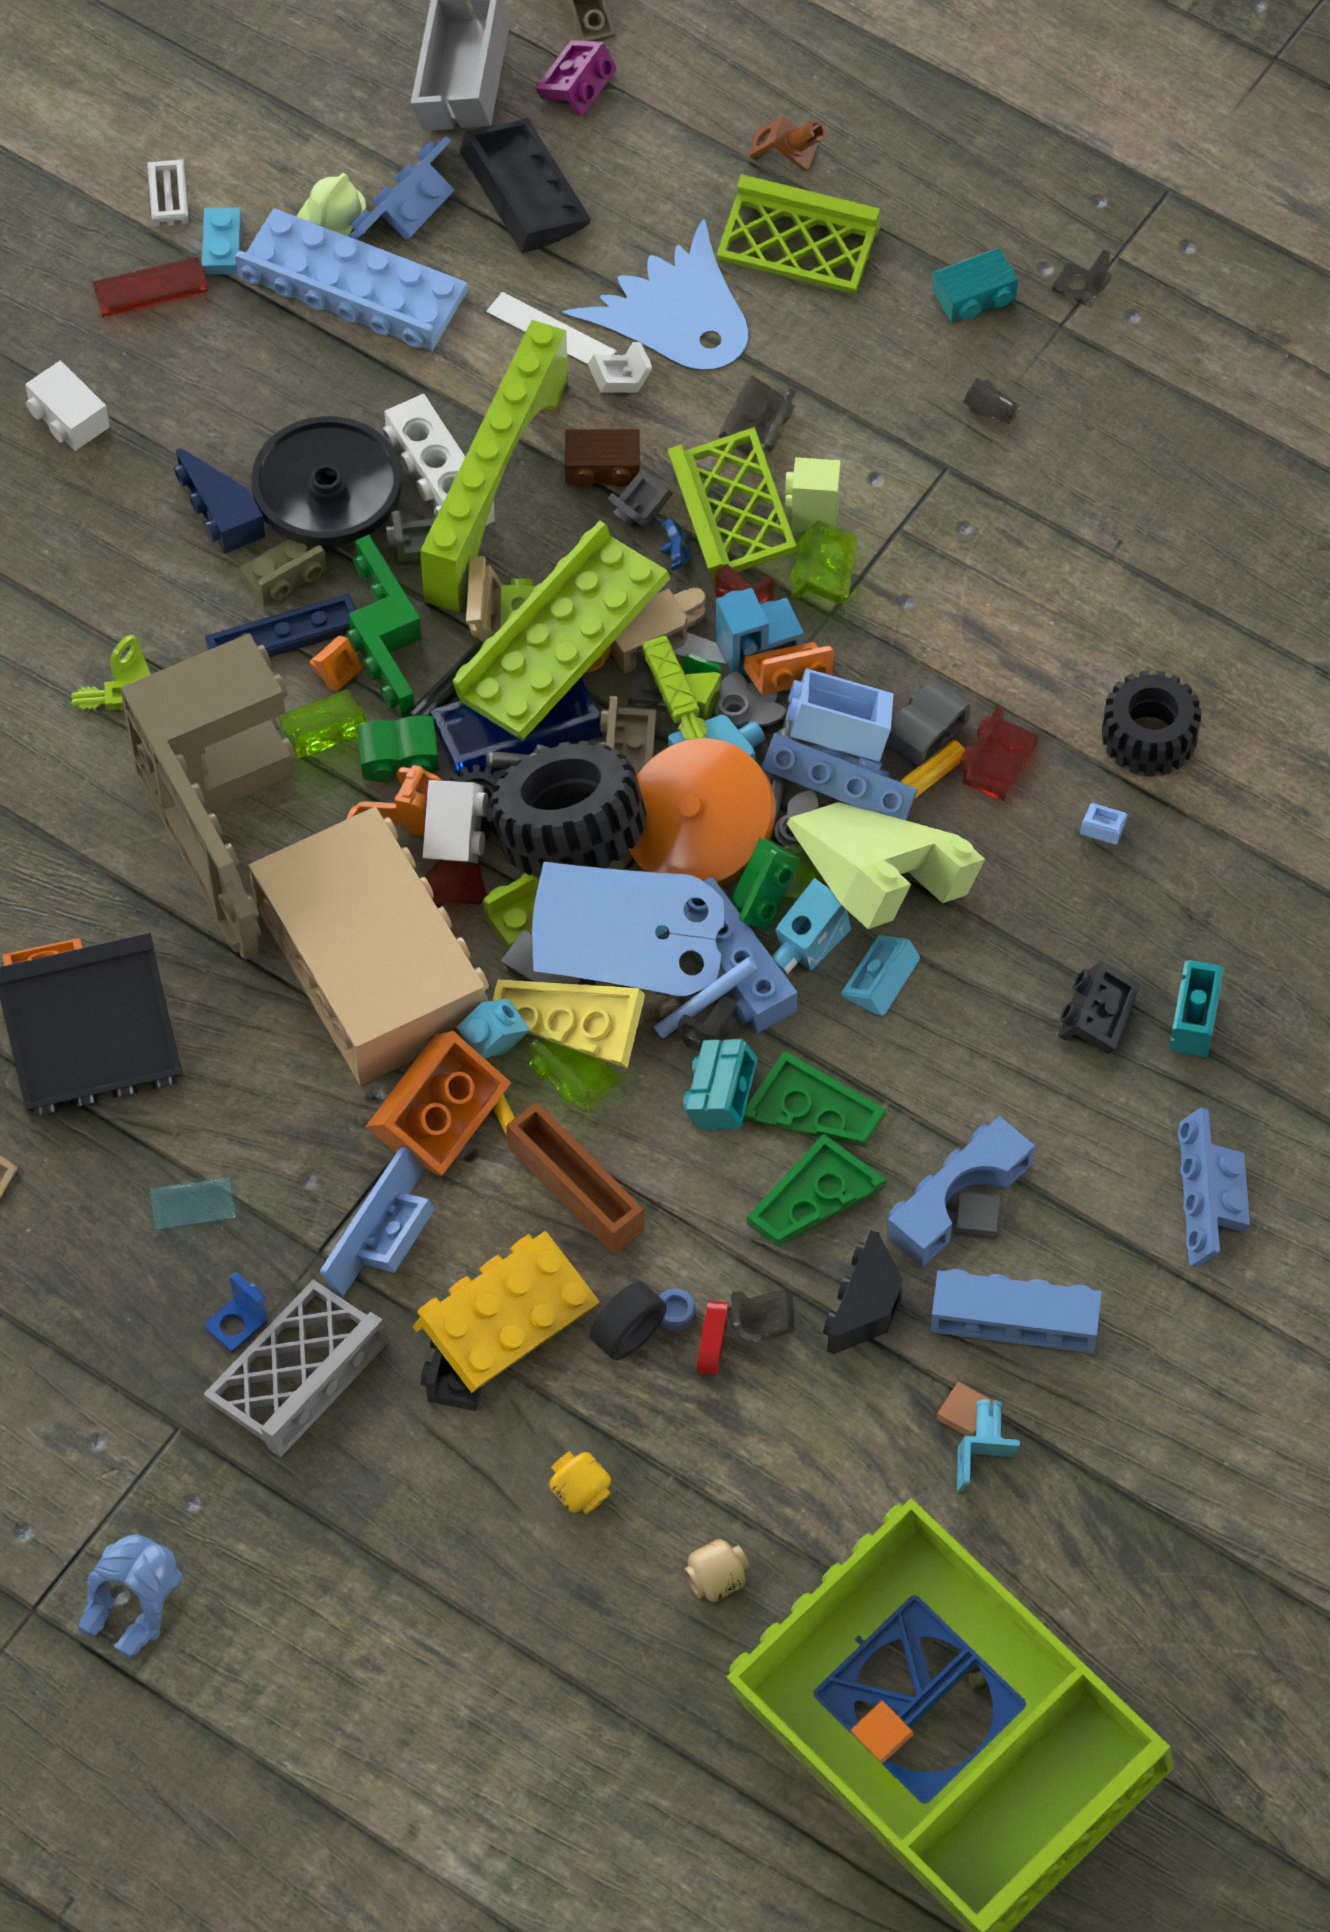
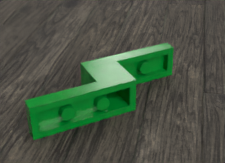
M367 535L356 540L357 556L353 558V562L359 576L362 579L367 577L371 583L370 590L375 602L348 614L350 630L346 631V635L354 651L360 650L364 656L363 664L371 680L377 679L382 686L380 687V692L388 708L394 707L402 719L408 717V711L415 705L414 693L390 653L422 639L420 617L373 540Z

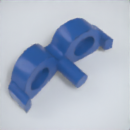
M669 518L662 522L661 525L666 528L671 542L660 549L663 554L671 551L673 564L670 565V569L675 571L690 562L691 552L685 544L687 535L684 529L672 518Z

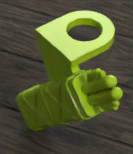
M128 635L113 650L110 666L112 677L116 681L104 682L105 690H99L94 686L92 689L90 687L78 689V692L71 694L73 699L71 701L72 706H78L82 710H90L92 708L95 710L101 704H105L106 711L124 710L120 687L151 675L142 653L140 639L134 635ZM131 645L127 655L120 660L122 652Z
M666 636L645 641L643 643L644 657L655 678V683L659 687V692H661L668 707L674 723L681 722L678 729L683 734L682 738L685 740L705 738L704 735H707L708 729L705 728L704 720H708L711 717L718 702L721 691V674L711 672L684 675V671L673 651V646Z

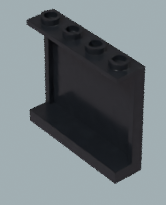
M151 933L0 967V1002L26 1111L34 1109L35 1117L58 1112V1104L73 1100L75 1107L97 1103V1095L113 1091L114 1098L138 1093L136 1086L152 1082L153 1089L177 1084L175 1077L183 1075Z

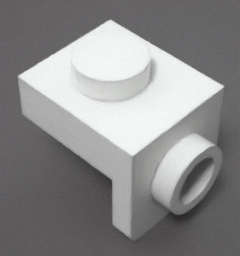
M632 342L625 355H593L588 363L600 392L638 393L652 371L650 359L647 357L641 342Z

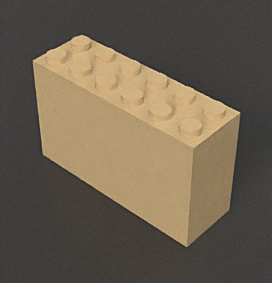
M376 806L248 864L253 900L260 916L360 1086L416 1060L435 1034L454 1031L460 1036L461 1033L457 1026L481 1002L489 1001L485 994V990L489 989L485 974L480 967L473 968L469 961L471 956L462 937L455 938L450 930L452 923L444 907H436L432 900L434 894L428 880L425 877H418L414 870L416 864L411 852L407 847L401 849L396 841L398 834L389 817L383 819Z

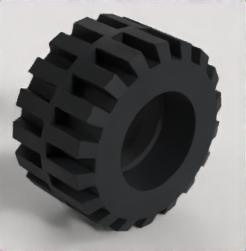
M1149 670L1140 671V676L1135 677L1133 674L1125 676L1124 683L1118 681L1113 686V692H1109L1106 698L1102 724L1103 745H1107V754L1110 758L1116 756V764L1121 768L1126 765L1129 766L1130 772L1138 774L1140 770L1145 771L1146 776H1154L1156 771L1166 775L1171 772L1172 766L1178 770L1184 766L1185 759L1190 760L1197 745L1202 716L1198 696L1192 695V688L1187 683L1181 685L1179 677L1172 675L1171 678L1165 677V672L1157 671L1156 675H1150ZM1141 717H1155L1164 721L1169 726L1159 730H1150L1139 726L1134 720Z

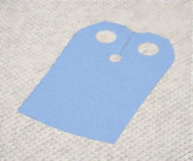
M544 862L533 911L534 972L607 982L674 996L691 995L705 989L717 980L722 953L718 951L714 939H716L718 931L724 928V900L712 887L692 875L616 870ZM699 898L707 904L708 915L704 921L695 923L686 918L683 908L689 899ZM660 925L666 926L669 929V933H672L664 940L658 939L655 935V930ZM695 951L702 956L704 967L699 974L690 976L681 970L679 959L684 952Z

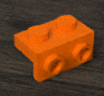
M815 642L754 654L744 657V670L761 695L791 689L794 680L801 682L805 668L832 676L834 650L831 646L818 648Z

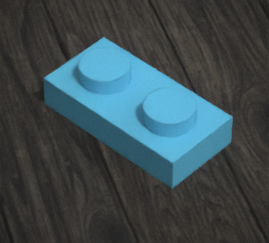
M204 208L203 275L238 274L235 256L240 251V208Z

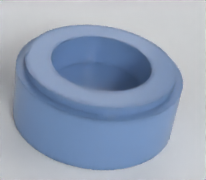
M677 1288L662 1292L659 1297L666 1302L667 1311L660 1326L673 1332L682 1331L691 1326L696 1316L694 1298L687 1291Z

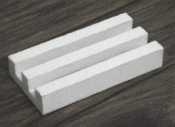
M183 159L147 163L153 227H159L160 222L167 221V226L175 225V220H181L182 224H189ZM177 169L180 210H173L170 170ZM163 170L166 211L159 212L156 171Z

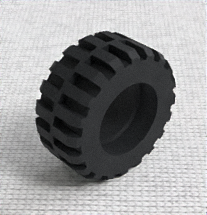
M580 741L579 744L572 745L570 742L559 743L558 747L551 749L545 747L539 749L538 753L533 756L528 754L521 758L516 767L511 766L505 771L504 779H499L490 801L491 814L507 860L523 873L529 876L533 874L539 879L544 862L608 868L612 861H620L624 858L628 848L633 849L646 825V808L632 763L616 749L612 750L608 745L601 743L595 746L590 741Z

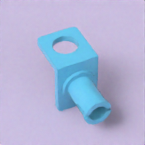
M989 1399L976 1402V1436H964L958 1446L957 1492L964 1493L970 1482L971 1454L1013 1457L1020 1448L1019 1440L1001 1437V1409L1003 1407L1001 1401L993 1400L992 1406H989Z

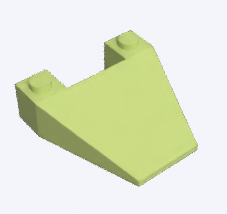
M842 802L790 817L786 823L840 904L867 929L894 920L911 886V883L901 874L909 872L936 898L945 903L968 894L985 861V858L973 848L972 844L959 835Z

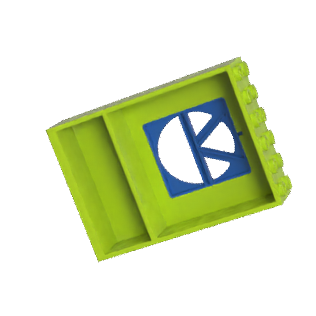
M910 1498L904 1505L899 1503L890 1509L883 1519L884 1525L873 1535L867 1533L859 1539L852 1549L854 1554L842 1565L840 1563L834 1564L822 1577L821 1581L823 1584L812 1594L809 1592L803 1594L793 1604L791 1608L792 1614L781 1624L778 1622L772 1624L762 1634L760 1638L762 1643L750 1654L747 1652L741 1654L731 1664L729 1668L731 1673L726 1678L736 1699L969 1932H1010L1174 1769L1171 1747L926 1511ZM923 1637L940 1640L961 1651L932 1681L929 1678L920 1644V1639ZM901 1640L916 1697L860 1684L857 1681L859 1674L866 1662L878 1650L894 1641ZM975 1665L978 1666L984 1675L991 1692L993 1717L986 1740L961 1765L949 1770L916 1772L902 1768L889 1760L881 1764L851 1733V1729L858 1723L854 1706L857 1701L878 1705L883 1700L890 1709L900 1711L897 1716L911 1729Z

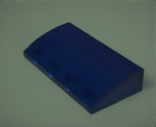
M581 677L523 741L461 701L430 710L453 773L459 778L460 769L464 767L470 773L473 772V765H480V772H485L486 766H488L486 764V756L490 751L530 755L534 752L537 745L551 749L558 747L559 743L570 742L572 745L579 744L580 741H590L603 737V733L600 732L601 716ZM493 767V772H496V771H499V770H502V769H505V768Z

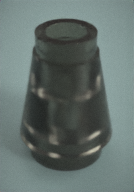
M978 377L971 385L963 401V404L970 407V412L1005 422L1011 425L1021 405L1015 403L1013 399L990 380L986 379L983 381Z

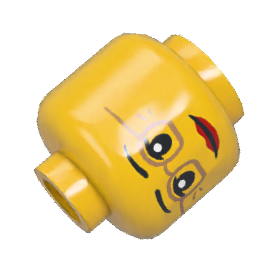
M569 1451L551 1466L555 1474L550 1479L549 1487L571 1513L583 1511L587 1515L611 1494L607 1489L611 1483L609 1474L589 1452H582L574 1456Z

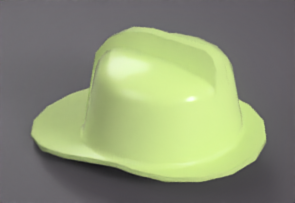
M342 173L339 177H327L318 181L314 185L308 200L297 214V217L349 236L354 229L350 224L366 209V200L361 192L355 189L354 185L349 182L347 174Z

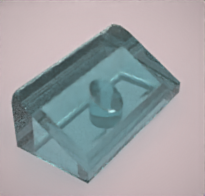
M230 1176L149 1188L155 1229L236 1217Z

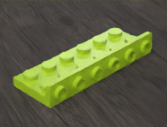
M599 521L591 530L583 534L577 546L566 557L559 560L553 572L542 583L534 587L529 598L517 610L510 613L505 624L493 637H489L483 643L481 650L469 663L464 664L458 670L456 677L453 679V684L460 701L523 741L670 580L668 571L611 537L607 525Z

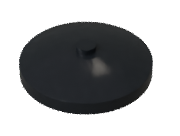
M313 417L286 426L275 433L262 446L252 467V494L263 515L264 521L280 535L305 545L338 546L354 542L373 533L392 515L401 495V467L392 445L374 428L345 417Z

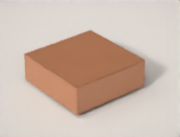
M957 1382L937 1413V1420L966 1436H975L976 1402L989 1399V1406H992L993 1400Z

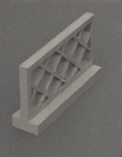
M312 1280L203 1394L205 1400L265 1441L268 1449L281 1458L390 1342L383 1320L372 1312H369L368 1315L364 1314L315 1280ZM315 1296L327 1303V1312L305 1315L304 1307ZM352 1319L358 1323L351 1333L335 1335L334 1321ZM328 1322V1337L306 1340L305 1326ZM299 1327L300 1341L277 1343V1336L283 1329ZM329 1347V1356L323 1362L307 1364V1350ZM300 1351V1366L279 1369L278 1354ZM272 1355V1370L250 1373V1364L256 1358ZM302 1376V1384L296 1391L280 1393L279 1379ZM273 1380V1395L251 1398V1383ZM244 1384L245 1399L226 1401L220 1397L228 1387ZM274 1405V1414L263 1426L252 1419V1408Z

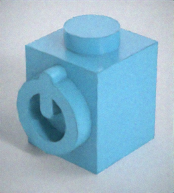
M510 999L481 1002L457 1026L462 1034V1039L485 1059L491 1056L506 1054L530 1031Z

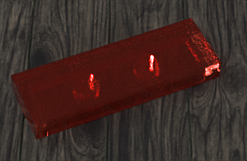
M198 256L93 281V288L102 317L208 292L207 281Z

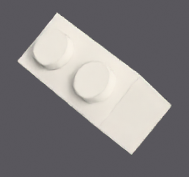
M61 360L25 384L28 396L26 406L30 413L37 420L42 418L49 425L53 436L59 442L65 441L74 451L110 427L106 405Z
M429 780L422 858L432 861L478 864V855H482L485 848V834L480 832L481 817L486 815L488 809V795L484 793L483 785L470 782Z

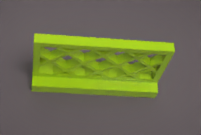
M741 174L737 185V196L716 257L720 261L856 294L874 238H877L881 226L880 208ZM745 206L757 209L762 217L744 225L739 215L742 207ZM782 216L792 218L796 226L779 234L772 221ZM767 225L774 237L757 245L750 232ZM816 225L826 226L831 235L814 243L807 230ZM801 233L809 246L791 254L784 241ZM852 233L865 236L863 245L851 251L847 249L842 241V238ZM742 236L746 238L751 246V249L741 254L727 251L730 242ZM836 242L843 255L826 263L819 250ZM779 244L786 257L777 262L767 261L761 252ZM814 253L821 266L811 271L801 269L796 261ZM849 262L854 273L851 281L836 278L831 269Z
M755 427L686 451L683 450L682 444L667 449L714 588L729 583L728 575L798 552ZM752 442L753 450L747 460L731 455L736 446ZM707 456L719 459L711 472L698 468L695 460ZM756 459H758L759 465L755 464ZM727 462L741 467L734 481L719 476ZM749 471L764 476L757 490L742 484ZM701 478L706 479L704 484L702 483ZM714 483L729 488L721 502L707 497ZM767 488L769 490L770 495L765 493ZM737 492L752 497L744 511L729 505ZM760 500L774 505V509L768 519L752 514ZM711 507L716 509L714 514L712 512ZM724 512L739 518L732 532L717 526ZM777 518L779 519L780 524L775 523ZM747 521L762 527L755 541L739 535ZM770 530L784 535L786 543L774 547L762 544ZM721 537L727 539L724 544ZM734 543L750 548L745 557L729 561L727 554Z

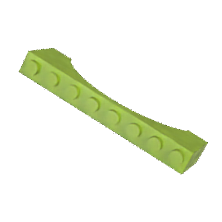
M531 320L420 550L424 602L460 613L468 596L470 558L478 557L491 506L509 459L531 420L544 408L555 412L568 385L567 333L565 329Z

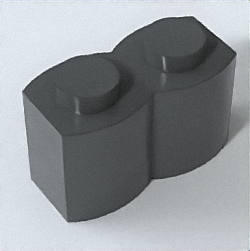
M935 680L929 682L925 687L919 686L912 693L908 702L909 705L901 711L896 710L892 713L891 730L886 745L918 766L951 741L969 720L970 703Z

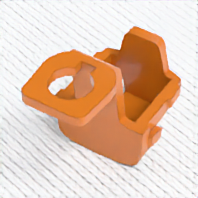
M412 765L411 768L401 767L397 772V776L402 787L394 799L395 803L359 802L351 808L346 820L376 806L383 819L389 817L393 824L403 825L407 834L424 836L429 780L441 781V779L419 766Z

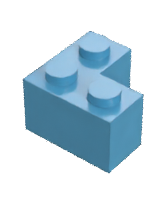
M749 588L743 591H732L716 599V644L730 673L734 671L740 674L746 673L744 670L745 656L804 643V632L787 598L775 602L767 601L760 605L753 589Z

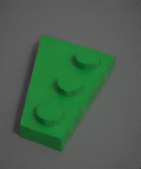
M823 1134L747 1216V1225L775 1246L780 1247L886 1188L887 1179Z

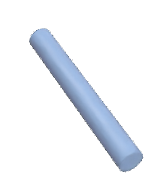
M747 957L654 1025L656 1032L661 1038L668 1036L757 971L758 967L750 957Z

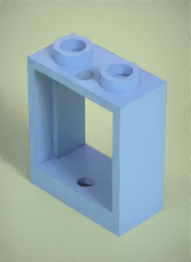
M805 668L801 682L793 681L788 698L790 705L786 720L792 722L790 736L879 762L891 730L893 693Z

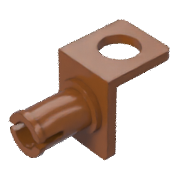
M781 116L756 132L748 156L754 159L774 147L801 170L806 171L811 165L817 148V142H821L826 138V127L823 123H820L812 128L820 121L813 119L798 128L786 117ZM770 133L767 140L763 144H761L765 136Z

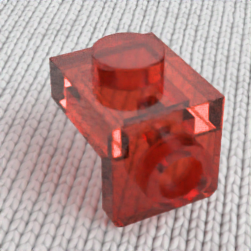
M725 564L716 571L715 594L717 598H721L732 591H743L752 588L760 605L774 600V579L769 575L752 587L728 564Z
M438 860L424 876L432 888L434 894L432 900L437 908L442 907L446 902L480 905L484 898L487 897L479 864Z

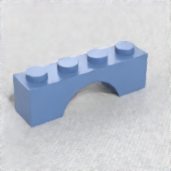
M1000 1116L990 1125L982 1124L974 1132L970 1143L962 1151L959 1149L954 1150L944 1161L943 1168L934 1177L931 1174L926 1176L917 1186L915 1194L907 1202L902 1200L891 1209L887 1216V1238L923 1268L950 1242L952 1222L946 1211V1206L950 1199L959 1191L975 1185H990L1006 1190L1033 1165L1035 1145Z

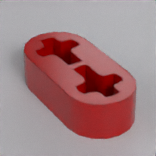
M708 1300L698 1353L697 1373L718 1375L728 1321L729 1302Z

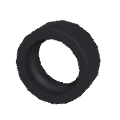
M641 1281L632 1283L618 1292L603 1307L592 1324L590 1339L611 1359L615 1361L624 1359L646 1343L657 1330L666 1314L667 1304L645 1283Z

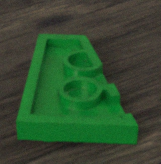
M783 1051L747 1104L743 1120L817 1137L825 1134L832 1140L865 1147L886 1116V1109L790 1053Z

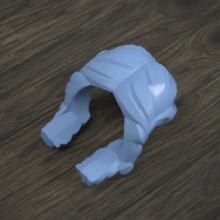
M138 1534L125 1536L116 1543L108 1545L104 1549L103 1555L95 1566L94 1571L88 1576L87 1589L89 1595L84 1615L78 1624L79 1631L85 1636L91 1637L92 1635H97V1632L103 1629L104 1622L109 1615V1610H111L114 1604V1598L110 1594L109 1581L125 1583L139 1598L143 1613L136 1618L135 1623L126 1629L125 1634L114 1645L115 1649L119 1650L123 1657L130 1659L140 1651L141 1647L148 1643L149 1639L154 1641L159 1638L161 1634L160 1626L163 1603L167 1595H170L179 1587L182 1579V1573L176 1567L173 1552L150 1538Z

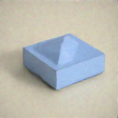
M1091 803L1082 822L1079 834L1117 845L1126 825L1128 814Z

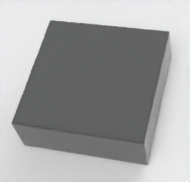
M960 1192L956 1234L996 1238L1001 1196Z

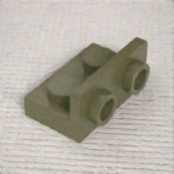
M288 539L238 567L240 578L260 603L266 606L275 600L284 599L292 590L306 582L317 580L322 573L327 571L325 551L320 545L314 548L312 545H305Z

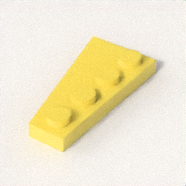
M497 980L492 1001L510 999L530 1029L527 1034L628 1068L645 994L639 988Z

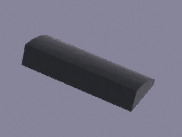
M528 118L465 131L460 153L521 253L556 243L590 224L591 218Z

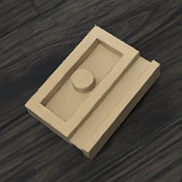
M479 556L470 558L466 622L470 627L473 637H477L479 641L484 643L500 629L501 585L503 584L490 565L486 566V558Z

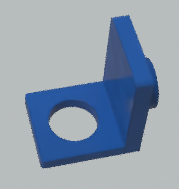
M236 1272L229 1277L233 1299L204 1324L205 1329L231 1353L237 1350L268 1322L264 1294L255 1284L247 1283ZM231 1316L239 1317L245 1324L244 1329L238 1335H226L220 1328L224 1319Z

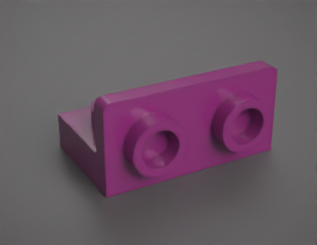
M570 40L535 89L541 99L569 101L574 113L583 116L617 68L604 42Z

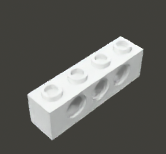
M423 393L385 410L386 427L382 428V433L392 447H396L400 454L399 459L404 471L408 475H414L421 497L425 502L431 501L434 506L435 517H437L465 459V455ZM494 500L486 525L495 522Z

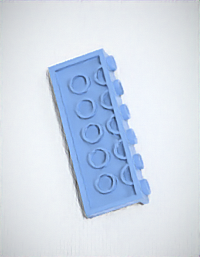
M275 208L271 211L247 252L238 251L235 256L238 276L249 284L262 285L274 290L280 296L293 297L306 302L314 309H324L337 314L347 322L360 323L370 327L378 334H388L403 340L412 347H422L429 351L434 350L468 292V284L465 281Z

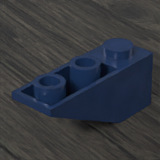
M176 449L178 465L173 467L175 476L180 486H187L191 492L189 500L197 515L202 513L206 519L204 526L211 542L218 541L225 554L266 537L263 515L247 487L184 449Z

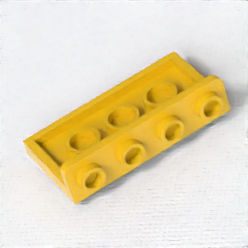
M544 1231L534 1239L530 1234H527L510 1248L513 1252L503 1260L499 1255L493 1257L479 1269L482 1274L472 1281L468 1276L462 1278L448 1290L451 1294L449 1297L441 1302L435 1297L417 1311L420 1317L412 1327L417 1333L425 1330L471 1393L591 1311L600 1302L547 1231Z

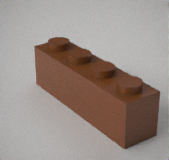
M535 1102L506 1125L509 1150L613 1256L644 1232V1209L538 1102Z

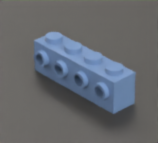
M710 877L703 882L712 887L724 900V928L718 931L716 939H714L718 951L722 953L717 979L747 957H750L755 962L758 970L729 990L727 994L734 1002V1010L741 1022L744 1024L749 1023L756 1034L797 1012L798 992L748 924L739 920L740 913L715 879ZM691 898L684 905V914L691 922L698 923L706 919L708 906L702 899ZM692 951L698 963L704 965L702 956L698 952Z
M961 1269L938 1270L930 1332L1094 1353L1102 1291L1092 1290L1085 1285H1072L1070 1287L1051 1285V1283L1039 1279L1030 1280L1029 1282L1011 1280L1009 1277L1000 1274H992L988 1277L971 1275Z

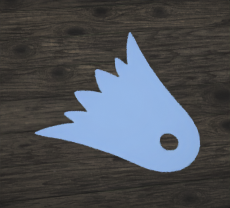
M705 219L701 221L696 230L690 254L680 245L676 246L674 253L675 266L659 257L650 255L647 263L649 280L628 275L618 276L619 284L627 298L615 295H601L600 298L609 307H585L563 311L564 314L614 330L641 342L676 363L694 369H716L730 364L741 355L748 341L746 320L727 287L716 262ZM713 331L721 336V343L716 348H705L700 343V336L705 332Z

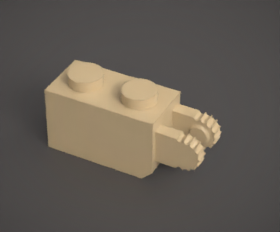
M693 587L675 595L669 589H666L653 597L611 643V654L624 674L648 663L643 653V643L645 641L666 636L670 640L673 650L685 645L687 628L696 625V622L700 623L706 614V608H704L706 595L702 589Z

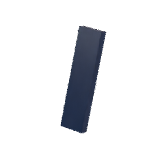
M350 593L206 635L205 641L208 650L250 633L257 646L263 645L269 657H273L346 635V631L350 630L348 614L356 611Z

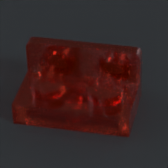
M997 706L991 717L985 716L982 719L976 735L978 740L974 747L971 745L966 747L960 760V766L964 768L963 784L1005 801L1037 745L1038 735L1004 721L1005 709Z

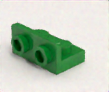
M760 837L730 900L740 913L739 920L745 924L768 930L801 859L771 840Z

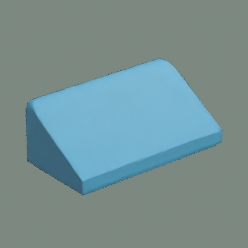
M878 935L841 992V996L874 1014L885 1015L920 960V956L910 940Z

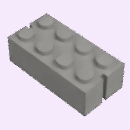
M466 0L430 1L411 98V106L423 131L454 129L455 123H458L460 128L491 126L511 14L505 0H470L478 18L474 20Z

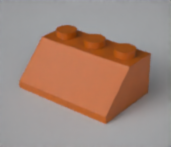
M454 1031L438 1033L432 1037L365 1127L395 1153L400 1146L408 1147L423 1168L438 1176H443L511 1082Z

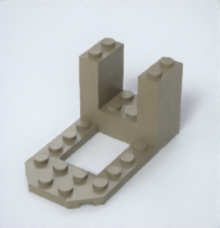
M250 633L120 687L135 772L229 946L234 952L239 951L240 956L244 960L259 954L257 938L262 936L256 920L259 912L250 894L246 895L240 875L236 869L239 861L234 848L230 843L223 844L220 838L222 829L214 813H207L292 777L291 760L296 759L289 739L287 737L281 739L277 732L280 727L276 717L285 714L283 697L288 696L286 685L279 674H272L269 668L271 667V661L263 645L257 646Z

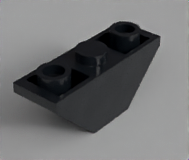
M870 1230L866 1243L858 1242L851 1262V1265L856 1266L852 1277L845 1276L843 1278L837 1295V1299L841 1300L838 1311H830L824 1325L823 1334L828 1336V1352L836 1354L888 1333L902 1298L903 1279L879 1232Z

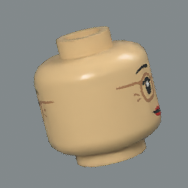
M717 1539L689 1555L688 1567L684 1568V1574L697 1598L705 1597L711 1602H718L744 1587L746 1582L744 1570L750 1568V1565L739 1545L732 1548L726 1541Z

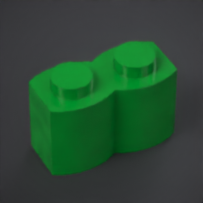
M410 716L396 721L376 720L357 725L363 779L374 782H386L397 777L399 768H411L412 765L422 767L429 773L440 770L432 716Z

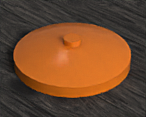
M708 738L692 739L677 743L654 756L636 776L647 816L645 829L642 835H640L638 843L633 849H628L637 864L645 872L686 874L695 876L702 881L713 877L717 884L722 887L742 876L760 837L768 840L771 838L776 817L775 797L771 783L760 765L748 753L731 743Z

